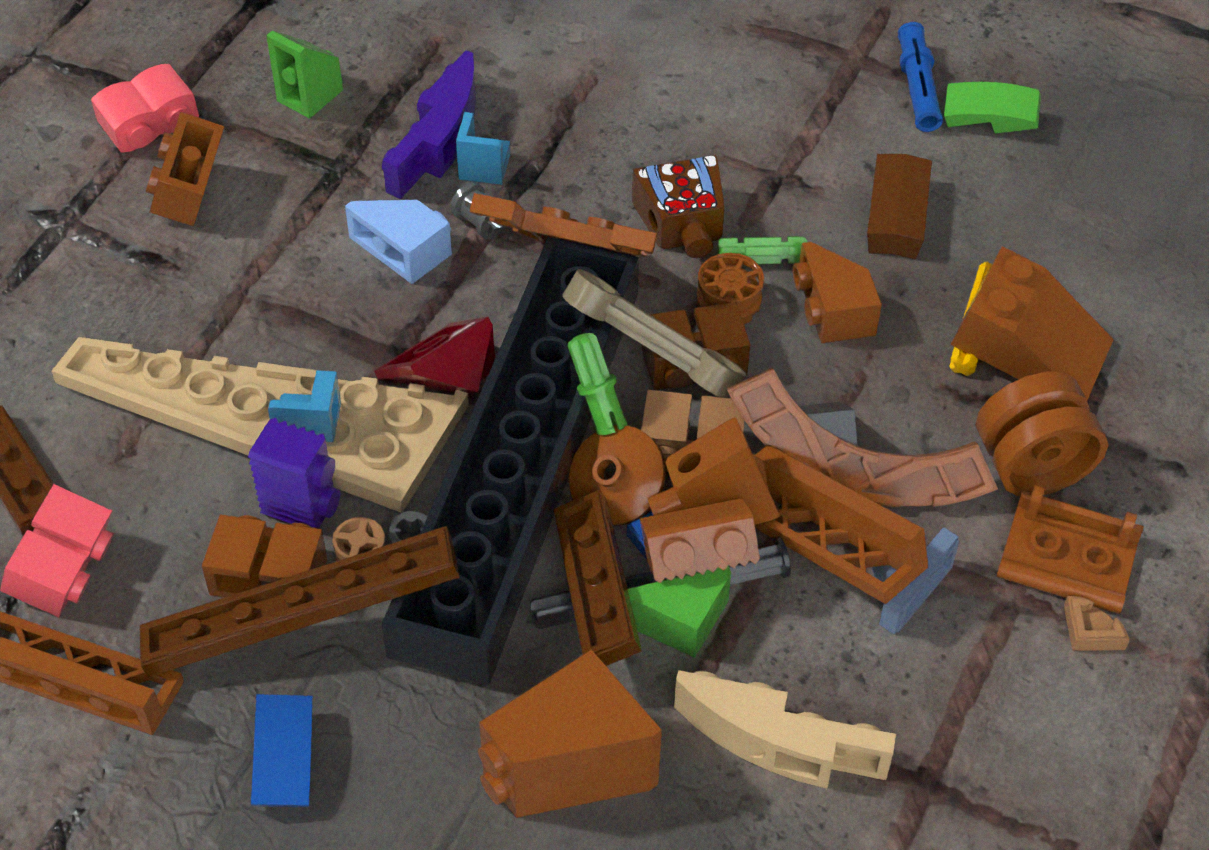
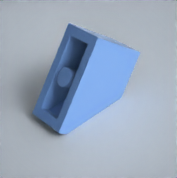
M418 200L351 201L345 205L349 238L411 284L452 255L450 223L440 212L432 211Z

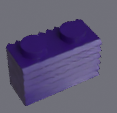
M277 418L270 419L248 454V458H250L249 464L252 465L253 483L256 484L257 501L260 502V513L291 524L303 523L312 528L319 529L324 519L331 518L336 512L341 495L340 490L334 488L332 477L335 471V459L328 456L326 438L323 433L316 435L314 430L306 432L305 427L297 429L295 424L288 426L286 421L278 423Z

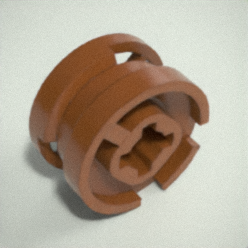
M722 253L710 257L701 265L698 272L697 308L737 302L743 323H749L752 321V316L756 312H760L764 286V274L761 267L753 259L737 253ZM744 264L750 267L753 271L749 272L741 267Z

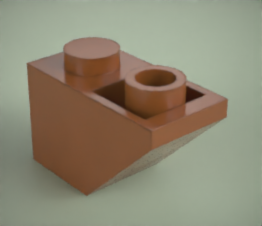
M813 242L802 243L800 261L793 265V279L797 291H804L806 297V319L809 326H816L821 344L876 336L882 303L869 269Z

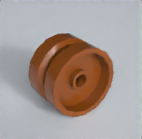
M1047 371L1028 375L1006 385L987 400L978 412L975 424L988 454L993 457V464L1006 491L1016 496H1021L1022 490L1033 493L1035 484L1045 487L1043 495L1077 483L1090 474L1104 459L1109 445L1095 414L1090 412L1087 399L1077 380L1061 372Z

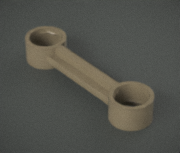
M578 269L562 294V297L577 310L596 320L606 321L687 372L694 382L717 397L731 398L727 388L742 382L746 376V373L730 359L714 350L702 348L622 298L611 285L587 271Z

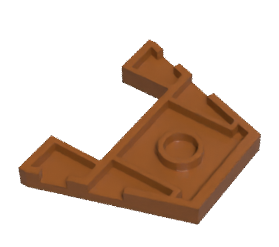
M477 193L473 195L469 211L478 216L490 217L489 221L513 228L512 231L542 244H545L547 237H553L638 257H645L647 253L653 254L658 235L654 232L618 225L612 221L597 217H588L587 224L580 223L578 220L570 218L571 213L552 207H543L542 214L530 212L514 201Z

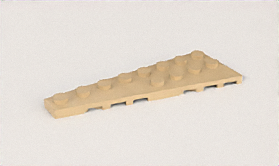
M78 337L53 368L52 374L56 384L248 455L251 447L270 420L268 413L270 401L280 400L281 395L284 393L311 395L316 370L258 362L257 367L254 368L229 364V360L226 357L214 356L212 361L184 358L183 351L167 349L166 353L154 354L140 352L139 349L133 348V344ZM362 377L361 380L355 381L338 379L341 408L334 442H326L328 456L335 459V471L332 477L334 488L402 513L468 408V393L456 390L454 395L426 392L424 385L412 383L409 384L408 389L383 386L378 384V379Z

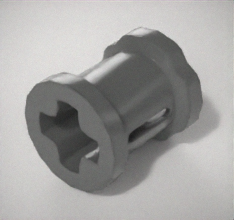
M469 182L455 193L451 201V213L459 220L467 219L476 226L477 233L485 240H491L501 234L506 226L489 221L490 217L478 216L469 212L471 205H466L465 203L467 201L472 203L474 193L485 195L484 188L480 184Z

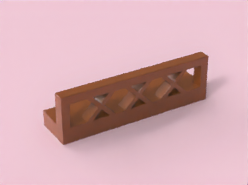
M767 445L754 455L773 500L782 504V509L778 510L780 517L755 525L757 530L771 538L780 536L786 547L884 604H887L928 568L924 528L770 445ZM812 521L820 526V531L797 533L790 529L791 523ZM851 543L858 547L859 553L835 555L828 551L827 545ZM889 565L897 569L896 572L882 582L868 574L866 568Z
M0 611V629L18 635L20 642L17 643L0 637L1 683L154 735L184 683L182 673L170 670L148 677L141 667V659ZM53 647L63 650L66 653L67 659L44 651ZM98 664L107 665L113 668L115 676L90 667ZM121 671L127 672V674L122 675ZM150 680L163 686L156 696L154 689L139 684Z

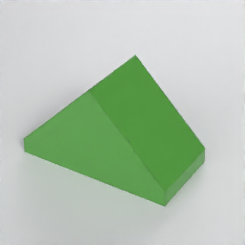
M729 566L724 571L719 567L714 573L707 569L704 575L696 572L693 577L687 574L683 579L675 577L672 581L667 579L663 580L662 583L655 582L628 589L637 631L695 658L728 603L731 582Z

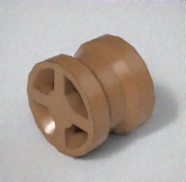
M354 517L345 520L333 533L332 543L336 554L335 560L339 561L358 555L365 549L370 551L385 546L386 539L382 526L375 520L367 517Z

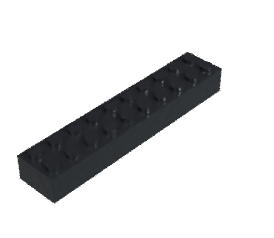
M547 237L420 533L423 534L447 526L453 540L459 578L392 599L382 621L387 658L475 682L490 684L552 522L554 509L558 506L568 480L573 457L582 443L592 417L585 395H580L577 390L578 385L581 383L568 349V342L581 334L593 333L596 335L609 372L623 335L622 331L606 321L596 320L574 308L562 297V294L576 271L581 269L599 277L617 290L622 298L635 304L638 296V256Z

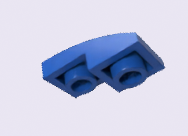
M256 694L251 806L309 807L313 696Z

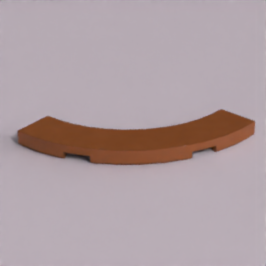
M773 368L727 388L740 415L763 444L778 449L879 505L890 507L942 506L974 499L998 490L982 452L975 441L955 449L930 454L901 455L878 452L841 439L820 426L796 404L780 382Z

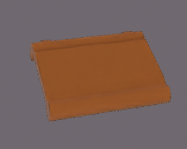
M1036 484L1033 493L1022 490L996 577L1067 598V596L1083 597L1093 601V606L1120 615L1126 597L1125 594L1138 542L1144 528L1142 525L1135 524L1137 514L1126 512L1122 520L1044 497L1045 487Z

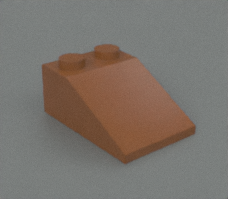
M1002 246L983 278L951 345L974 355L976 358L1017 379L1047 371L1066 373L1077 380L1088 400L1114 339L1045 267Z

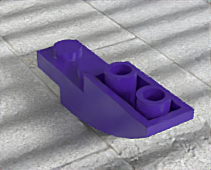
M465 50L453 64H449L445 68L442 76L430 89L424 90L420 95L417 103L420 121H416L395 148L389 149L384 156L382 170L384 172L386 193L402 199L425 172L441 179L457 157L456 139L464 112L475 113L476 93L472 52Z

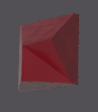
M488 316L449 323L374 370V373L379 380L406 385L410 383L424 385L427 389L454 394L456 390L466 393H477L481 379L489 375L495 361L493 324Z

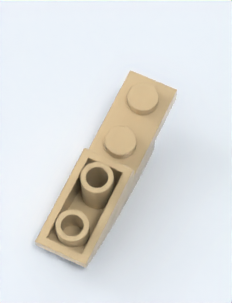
M678 670L674 708L715 743L740 758L787 778L823 788H828L832 769L881 780L887 779L896 734L881 731L876 726L870 724L849 725L826 720L821 715L811 712L799 714L785 712L788 692L775 690L764 683L752 682L745 684L720 679L717 675L710 672L698 671L690 673Z

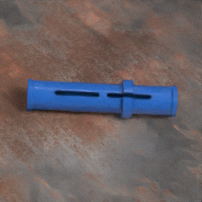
M908 22L898 29V39L902 50L899 61L902 72L907 75L916 128L923 132H930L938 129L943 123L932 74L934 58L932 51L927 48L924 36L925 31L922 24Z

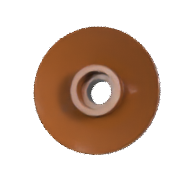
M614 425L615 432L611 434L598 435L595 432L590 435L576 451L569 471V486L573 500L600 489L607 499L613 526L632 523L651 510L647 498L661 493L665 483V462L656 442L643 431L626 425L621 430ZM611 463H614L616 466L614 476L605 480L604 473L606 468Z

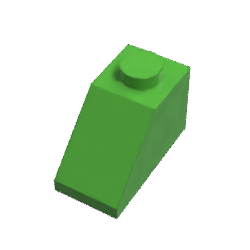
M271 31L266 35L277 102L310 119L343 91L339 57L306 40Z

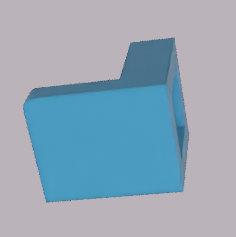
M464 112L456 139L459 180L502 185L510 157V141L475 137L474 113Z
M316 370L311 395L284 393L281 395L280 400H271L268 407L269 418H277L278 423L286 421L288 426L295 424L297 429L305 427L306 432L314 430L316 435L323 433L326 442H334L341 408L337 372Z

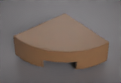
M1067 596L1064 610L1072 651L1126 650L1129 637L1123 624L1117 618L1113 620L1104 611L1093 606L1094 602L1089 599Z

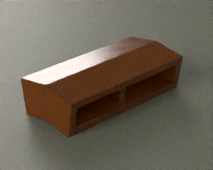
M877 154L867 231L869 253L895 254L916 260L925 237L932 160L908 154Z

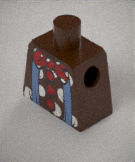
M716 155L633 169L632 203L649 232L658 234L656 243L659 247L669 249L684 246L689 257L702 258L712 251V241L719 240L722 237L724 199Z

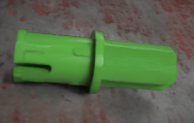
M585 333L574 337L568 342V349L581 383L578 385L577 390L580 395H585L596 426V433L598 435L614 433L615 429L612 424H616L619 430L623 429L627 425V420L623 415L613 386L616 384L617 379L614 374H609L596 335Z

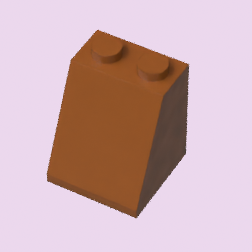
M592 650L586 652L479 722L481 747L478 748V755L483 763V775L480 776L481 784L495 804L500 805L504 802L516 818L647 792L658 785L662 729Z

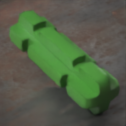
M788 236L787 241H781V237H744V242H738L737 237L721 238L718 241L717 254H742L753 259L758 265L781 264L783 259H787L788 264L799 263L801 245L807 242V239L803 236Z

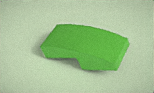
M950 83L947 87L944 118L948 127L991 122L995 134L1037 129L1041 94L1037 89L1008 83Z

